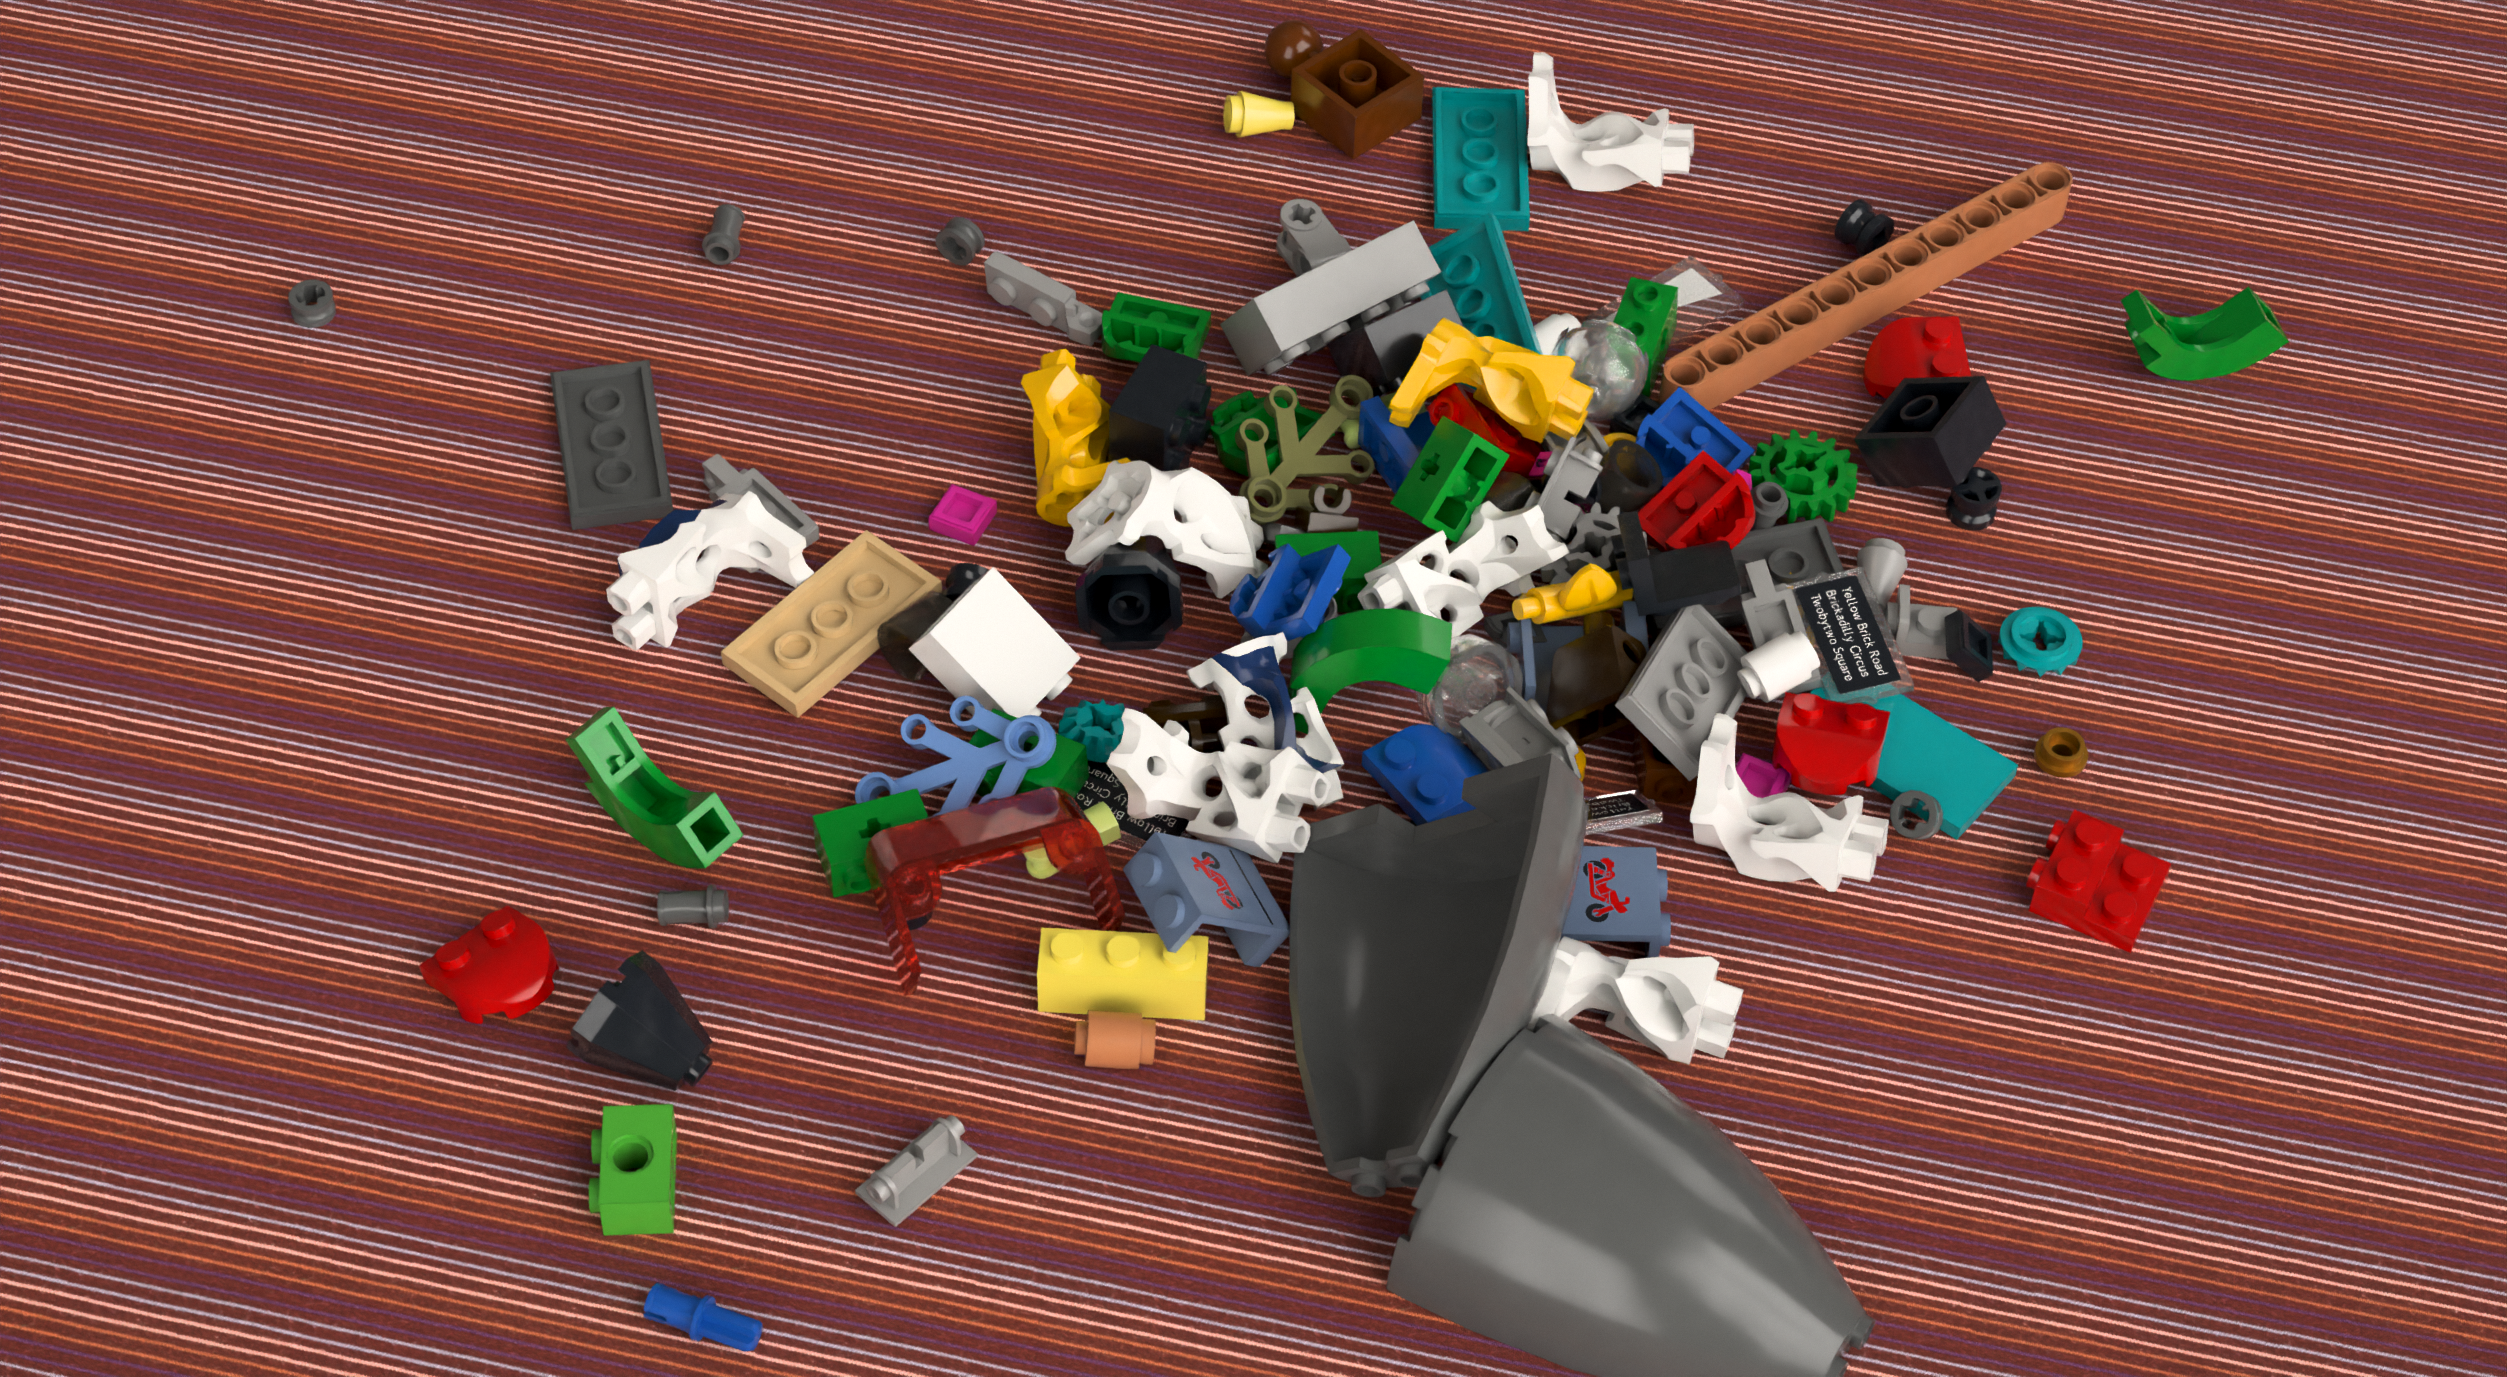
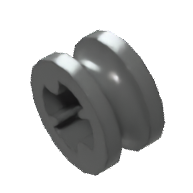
M954 217L938 233L936 245L940 253L947 260L954 264L965 266L970 264L975 254L982 250L985 245V238L982 231L973 222L963 217Z
M316 279L305 280L296 284L289 292L288 300L291 306V314L294 321L300 326L317 328L326 325L334 318L336 306L333 301V291L324 281ZM311 302H317L315 305H307Z
M1910 790L1902 793L1894 800L1890 809V819L1892 826L1899 834L1913 840H1925L1931 838L1939 831L1943 823V811L1940 803L1931 795L1922 791ZM1919 801H1924L1926 805L1922 807V810L1929 812V819L1927 823L1918 822L1915 829L1911 830L1908 828V825L1912 821L1904 818L1907 808H1916Z

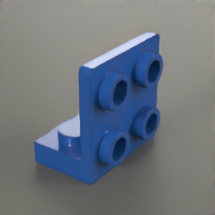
M1379 396L1360 402L1358 444L1363 451L1373 458L1375 468L1393 493L1396 494L1436 426L1432 424L1428 411L1416 415L1409 428L1396 426L1389 422L1391 413Z

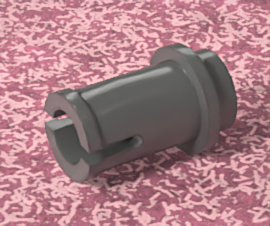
M723 204L716 208L711 231L703 238L702 248L707 259L718 265L730 263L740 253L741 245L738 238L745 216L740 208L731 204Z
M1764 482L1753 487L1751 490L1755 508L1753 530L1774 527L1777 519L1783 516L1788 508L1789 501L1785 490L1777 483Z
M709 884L707 890H660L657 900L659 924L667 926V924L708 923L710 928H717L718 923L728 922V892L726 889L717 890L715 884Z

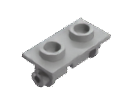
M1572 436L1565 449L1558 445L1555 447L1543 473L1551 476L1543 493L1540 494L1533 491L1524 507L1539 505L1544 514L1546 530L1557 542H1560V540L1566 541L1568 533L1581 510V507L1565 500L1567 493L1570 492L1586 500L1599 473L1603 469L1599 465L1603 456L1586 447L1582 454L1575 452L1576 438Z
M949 1115L946 1119L938 1117L928 1129L881 1169L874 1171L870 1178L855 1190V1194L893 1226L897 1227L976 1159L978 1153L960 1139V1136L965 1133V1128L958 1118L953 1115Z

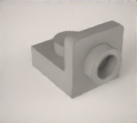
M1899 584L1896 602H1887L1884 614V633H1892V654L1950 660L1946 657L1945 616L1957 611V608L1911 604L1910 585Z

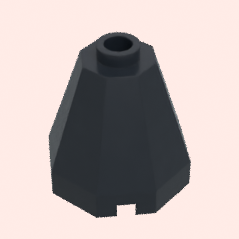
M1140 536L1139 540L1130 546L1123 545L1120 542L1110 545L1092 560L1076 580L1075 598L1079 627L1089 635H1091V629L1101 635V643L1112 651L1156 649L1165 640V634L1173 628L1174 632L1183 624L1184 607L1181 578L1169 553L1166 551L1162 539L1157 536Z
M642 950L627 958L617 969L626 976L621 983L619 981L611 983L608 980L596 993L572 1028L570 1035L574 1038L568 1041L566 1048L584 1062L673 1091L682 1087L685 1082L694 1087L713 1063V1059L707 1055L713 1041L661 964Z

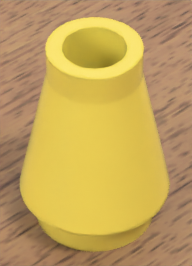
M1238 91L1237 95H1227L1223 111L1224 128L1227 133H1236L1238 138L1277 130H1291L1293 128L1295 118L1293 102L1279 101L1243 91Z

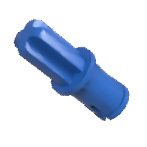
M660 1282L655 1283L651 1288L643 1310L645 1311L644 1318L687 1332L693 1341L699 1342L705 1337L744 1352L754 1351L759 1343L763 1325L759 1320L717 1306L716 1300L712 1296L706 1295L700 1298L683 1293Z

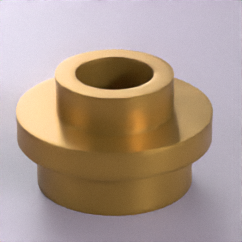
M2058 727L2049 730L2037 741L2034 758L2037 765L2049 775L2068 778L2076 776L2084 770L2088 760V750L2084 739L2079 733L2069 728Z

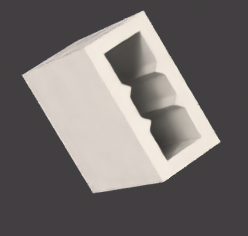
M994 567L974 581L909 648L956 699L965 695L972 696L985 709L991 711L994 708L1016 718L1026 715L1040 716L1042 712L1036 705L1045 696L1050 701L1053 700L1071 683L1073 679L1067 672L1080 659L1077 653ZM966 707V709L974 716L975 707Z

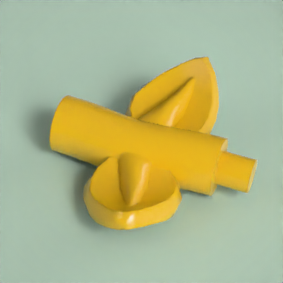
M1589 563L1576 572L1567 582L1531 588L1527 594L1522 593L1518 599L1513 601L1512 611L1517 620L1531 618L1535 624H1543L1622 607L1623 601L1632 600L1633 589L1622 590L1618 571L1606 572L1601 567Z

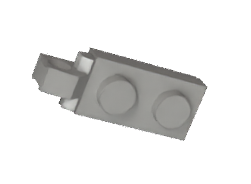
M999 251L993 252L984 262L987 293L997 302L1006 306L1012 305L1030 314L1038 323L1044 326L1052 325L1066 332L1069 339L1090 347L1102 334L1103 313L1076 300V291Z
M718 453L702 463L705 476L703 482L710 489L709 497L713 502L725 493L745 495L750 491L757 495L768 513L806 538V547L819 539V527L754 467L749 471L743 469L738 472Z
M1765 559L1745 564L1747 571L1745 578L1750 592L1740 595L1741 611L1753 648H1758L1784 632L1791 635L1799 630L1807 637L1792 589H1787L1785 583L1774 586ZM1819 669L1811 671L1812 677L1787 692L1797 694L1821 687ZM1785 693L1775 699L1784 697Z

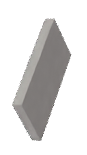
M1700 604L1678 608L1668 619L1615 706L1691 781L1698 775L1701 745L1704 740L1709 738L1714 716L1716 713L1726 714L1733 719L1747 695L1737 675V671L1743 668L1741 657L1746 655L1747 651Z

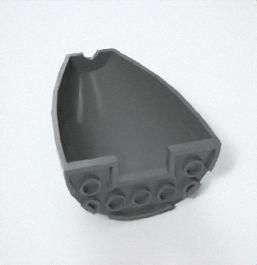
M1552 753L1464 778L1461 799L1477 809L1414 826L1379 803L1310 823L1311 836L1304 852L1294 854L1290 902L1289 998L1296 1058L1310 1118L1328 1173L1339 1179L1352 1182L1351 1190L1358 1195L1380 1197L1385 1195L1386 1187L1406 1186L1419 1188L1428 1167L1431 1164L1438 1165L1441 1161L1444 1149L1452 1135L1448 1130L1464 1103L1499 1054L1524 1028L1527 1029L1545 991L1574 895L1589 812V805L1586 804L1583 798L1584 786L1563 761Z
M1546 1014L1539 1017L1533 1032L1526 1028L1520 1031L1495 1059L1464 1103L1448 1130L1452 1135L1442 1155V1167L1431 1164L1428 1167L1411 1204L1418 1209L1411 1220L1407 1235L1402 1234L1398 1238L1386 1286L1387 1290L1468 1330L1571 1370L1598 1377H1843L1849 1362L1842 1359V1355L1845 1351L1848 1353L1851 1347L1861 1350L1876 1323V1319L1868 1316L1824 1247L1775 1184L1716 1125L1635 1063L1572 1023L1554 1014Z

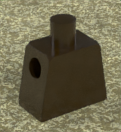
M1594 612L1586 615L1583 619V636L1559 647L1553 655L1546 716L1549 724L1555 730L1563 727L1578 746L1585 745L1632 723L1615 704L1647 653L1641 641L1615 626V620L1612 615L1605 612Z

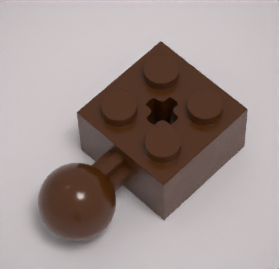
M1301 20L1284 21L1275 26L1268 34L1264 47L1266 61L1276 74L1291 79V102L1294 104L1295 115L1353 160L1422 117L1424 75L1361 28L1323 50V42L1317 30L1312 25Z

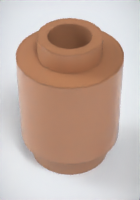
M1088 1010L1086 1021H1076L1074 1055H1084L1085 1067L1138 1070L1139 1064L1153 1065L1156 1022L1155 1020L1142 1019V1013Z

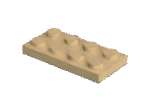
M865 530L721 651L722 663L798 718L939 598L942 594V582L874 534Z

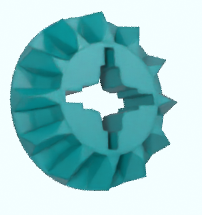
M2026 607L2014 611L2003 621L1998 638V643L2003 646L2004 659L2015 660L2019 671L2026 668L2036 669L2039 677L2050 670L2061 676L2068 665H2076L2083 646L2082 635L2077 625L2066 615L2045 607ZM2037 632H2040V639H2043L2044 645L2047 646L2044 651L2036 649V644L2033 642Z
M1103 698L1098 704H1092L1081 699L1077 707L1065 708L1063 718L1059 721L1058 734L1086 745L1088 760L1107 762L1111 752L1117 748L1122 739L1124 724L1121 717L1125 710L1124 704L1119 703L1111 706L1106 704Z

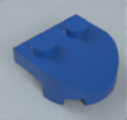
M1679 387L1652 415L1648 413L1638 430L1633 456L1636 466L1643 476L1659 490H1662L1703 450L1730 473L1736 469L1741 470L1750 461L1755 450Z
M1289 543L1269 553L1268 557L1272 565L1258 578L1251 574H1246L1231 597L1229 609L1237 618L1238 623L1253 639L1283 632L1286 640L1290 641L1299 637L1304 638L1307 634L1315 632L1317 627L1324 623V613L1332 596L1341 588L1343 583L1341 578L1351 559L1339 544L1303 557Z
M1427 724L1412 725L1362 752V766L1417 826L1477 809L1461 799L1464 778L1488 772V769L1463 742L1444 729Z

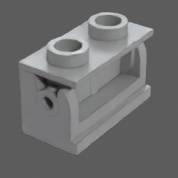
M1511 687L1506 689L1510 705L1504 700H1498L1471 718L1466 716L1459 721L1468 748L1481 760L1488 771L1552 753L1563 761L1579 779L1581 778L1574 758L1579 753V750L1570 734L1563 727L1555 730L1549 724L1546 714L1535 700L1530 698L1525 701Z

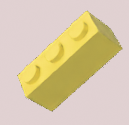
M1041 928L1037 969L1038 1012L1087 1014L1088 1010L1142 1013V1017L1205 1020L1209 936L1191 935L1182 947L1174 953L1168 952L1157 933Z

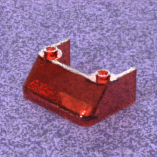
M1043 787L884 829L871 838L866 848L865 867L904 996L915 994L922 972L907 921L925 916L936 908L942 893L940 875L1045 848L1050 863L1057 870L1071 875L1083 873L1101 931H1119L1125 918V912L1100 834L1068 792L1058 787Z

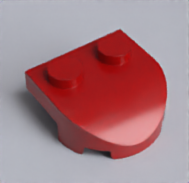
M1959 316L1906 317L1893 321L1883 328L1873 340L1865 360L1863 381L1869 394L1875 397L1878 393L1887 399L1904 378L1971 376Z
M1703 450L1638 512L1642 532L1646 533L1647 539L1661 552L1720 540L1727 541L1732 550L1751 530L1755 521V508L1751 491L1744 478L1738 472L1733 476Z
M1786 692L1777 720L1772 753L1774 769L1783 767L1791 774V784L1812 793L1843 795L1846 793L1849 784L1861 781L1863 785L1869 787L1875 781L1878 774L1890 712L1875 709L1864 703L1847 704L1822 699L1820 696L1811 693L1794 694Z
M509 905L485 916L476 927L457 940L441 946L435 955L418 966L425 982L453 1000L462 1019L475 1024H482L484 1021L483 1015L503 1011L509 1019H514L533 1010L554 991L555 986L552 976L555 970L560 969L542 927Z

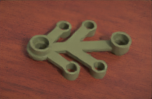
M1356 375L1342 377L1330 392L1329 402L1331 406L1300 442L1294 411L1298 403L1296 393L1285 385H1278L1271 389L1264 400V408L1267 414L1274 418L1280 456V465L1271 475L1264 447L1269 436L1267 426L1256 418H1249L1242 422L1235 433V442L1241 450L1245 451L1249 479L1242 484L1237 496H1243L1248 500L1250 517L1253 522L1265 525L1268 522L1275 523L1283 516L1285 510H1296L1297 506L1313 508L1308 497L1310 489H1286L1295 477L1343 476L1351 484H1362L1369 478L1374 471L1375 465L1373 458L1365 451L1354 450L1348 455H1315L1346 419L1354 420L1360 417V402L1373 398L1372 388L1365 379ZM1341 396L1349 397L1354 402V407L1347 405ZM1274 397L1283 398L1287 402L1288 408L1279 407L1275 403ZM1245 430L1254 431L1258 435L1259 441L1249 440L1245 435ZM1351 462L1360 463L1364 468V473L1354 471L1351 467ZM1332 483L1322 485L1325 487L1324 495H1329L1336 501L1339 486ZM1254 496L1265 498L1268 507L1259 505Z

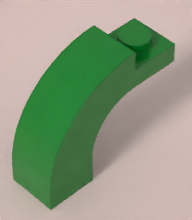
M2249 287L2219 307L2191 317H2174L2163 313L2137 289L2121 300L2129 316V319L2124 322L2125 327L2144 366L2151 372L2168 379L2193 381L2228 375L2253 365L2289 342L2272 309Z
M1368 609L1330 619L1319 625L1315 632L1307 634L1293 650L1291 678L1287 688L1290 700L1297 696V690L1307 686L1321 714L1335 693L1346 686L1363 681L1391 682L1428 695L1450 662L1452 623L1423 613L1401 609ZM1297 712L1293 713L1295 730L1308 734V725L1304 716Z
M614 706L603 707L565 739L591 777L584 783L591 794L630 836L659 857L686 868H707L743 836V833L715 791H689L670 780L655 766Z

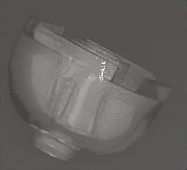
M1595 319L1583 321L1581 327L1574 328L1569 332V327L1563 330L1553 345L1550 355L1569 356L1576 363L1572 378L1595 389L1586 409L1588 411L1586 419L1594 421L1612 419L1631 408L1643 390L1649 372V357L1646 350L1643 355L1641 349L1635 344L1637 337L1630 330L1616 323Z
M1472 634L1451 637L1450 662L1430 693L1427 695L1415 691L1422 715L1433 726L1437 727L1444 734L1446 732L1451 733L1460 742L1467 744L1459 721L1466 716L1471 718L1498 700H1504L1510 705L1506 689L1511 687L1517 694L1522 696L1523 675L1518 660L1500 644Z

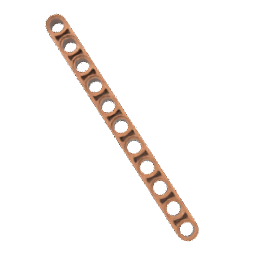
M2044 162L2037 164L1671 357L1663 367L1658 403L1662 405L1681 387L1709 411L2058 224L2065 214L2073 181L2072 174L2067 168L2057 163Z

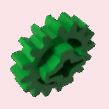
M1795 429L1791 430L1789 439L1784 440L1775 433L1771 436L1770 446L1760 442L1757 445L1756 456H1751L1748 473L1752 477V489L1764 482H1774L1780 485L1785 490L1789 501L1787 511L1785 512L1788 524L1795 523L1797 517H1804L1805 521L1813 520L1819 515L1826 521L1831 522L1834 520L1835 510L1845 513L1848 510L1850 499H1854L1858 479H1856L1858 467L1857 464L1848 463L1850 457L1848 449L1837 452L1834 450L1836 443L1834 438H1830L1824 443L1817 441L1818 435L1816 431H1811L1808 438H1800L1799 433ZM1776 467L1775 474L1771 475L1770 472ZM1833 480L1834 485L1829 488V481Z

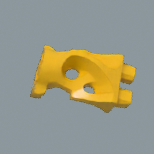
M1443 317L1433 331L1427 334L1418 357L1390 402L1389 408L1392 409L1389 422L1396 426L1409 428L1428 397L1435 395L1454 383H1465L1477 388L1473 394L1474 399L1499 414L1505 421L1516 428L1524 438L1542 443L1550 431L1569 441L1571 436L1576 438L1588 414L1586 409L1595 389L1572 378L1576 363L1569 356L1541 355L1491 336L1477 337L1463 326Z
M1060 349L1042 355L1040 370L1024 374L1020 383L1028 395L1034 411V454L1038 485L1036 495L1037 514L1052 524L1072 527L1068 523L1067 513L1098 487L1105 475L1108 464L1111 463H1105L1109 447V409L1111 406L1100 397L1101 384L1091 375H1079L1075 371L1076 358L1067 349ZM1128 458L1116 460L1121 464L1131 462ZM1115 511L1107 516V518L1104 521V524L1112 518Z

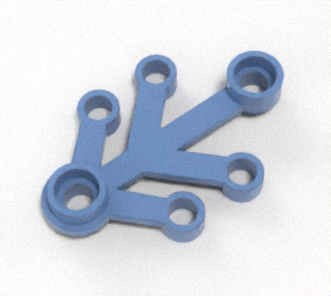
M968 695L961 696L950 707L951 720L964 731L970 732L980 729L1001 740L978 748L936 728L934 723L924 715H910L901 725L900 733L902 739L914 749L923 750L929 748L950 758V760L896 780L881 772L867 774L857 784L855 790L856 803L859 804L877 799V796L883 791H889L890 795L917 788L919 794L922 795L955 782L940 812L930 818L937 844L943 847H952L958 844L964 835V826L961 819L987 770L1005 764L992 792L982 797L977 805V814L982 822L993 829L1004 828L1013 818L1014 810L1010 802L1027 770L1044 765L1055 751L1056 734L1053 727L1046 720L1039 716L1026 715L1010 721L985 709L974 697ZM968 706H974V716L968 721H961L962 711ZM920 724H925V734L920 739L913 740V729ZM1031 736H1038L1037 746L1032 751H1024L1025 741ZM996 803H1002L1003 809L1001 814L995 819H989L988 811L990 807ZM947 821H952L953 828L951 833L946 837H939L940 826Z

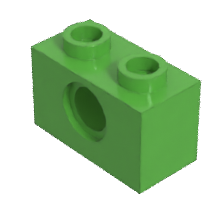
M673 1104L603 1106L602 1129H593L591 1136L593 1164H600V1178H590L589 1180L590 1213H600L604 1236L674 1233L677 1129ZM630 1168H641L633 1172H626Z

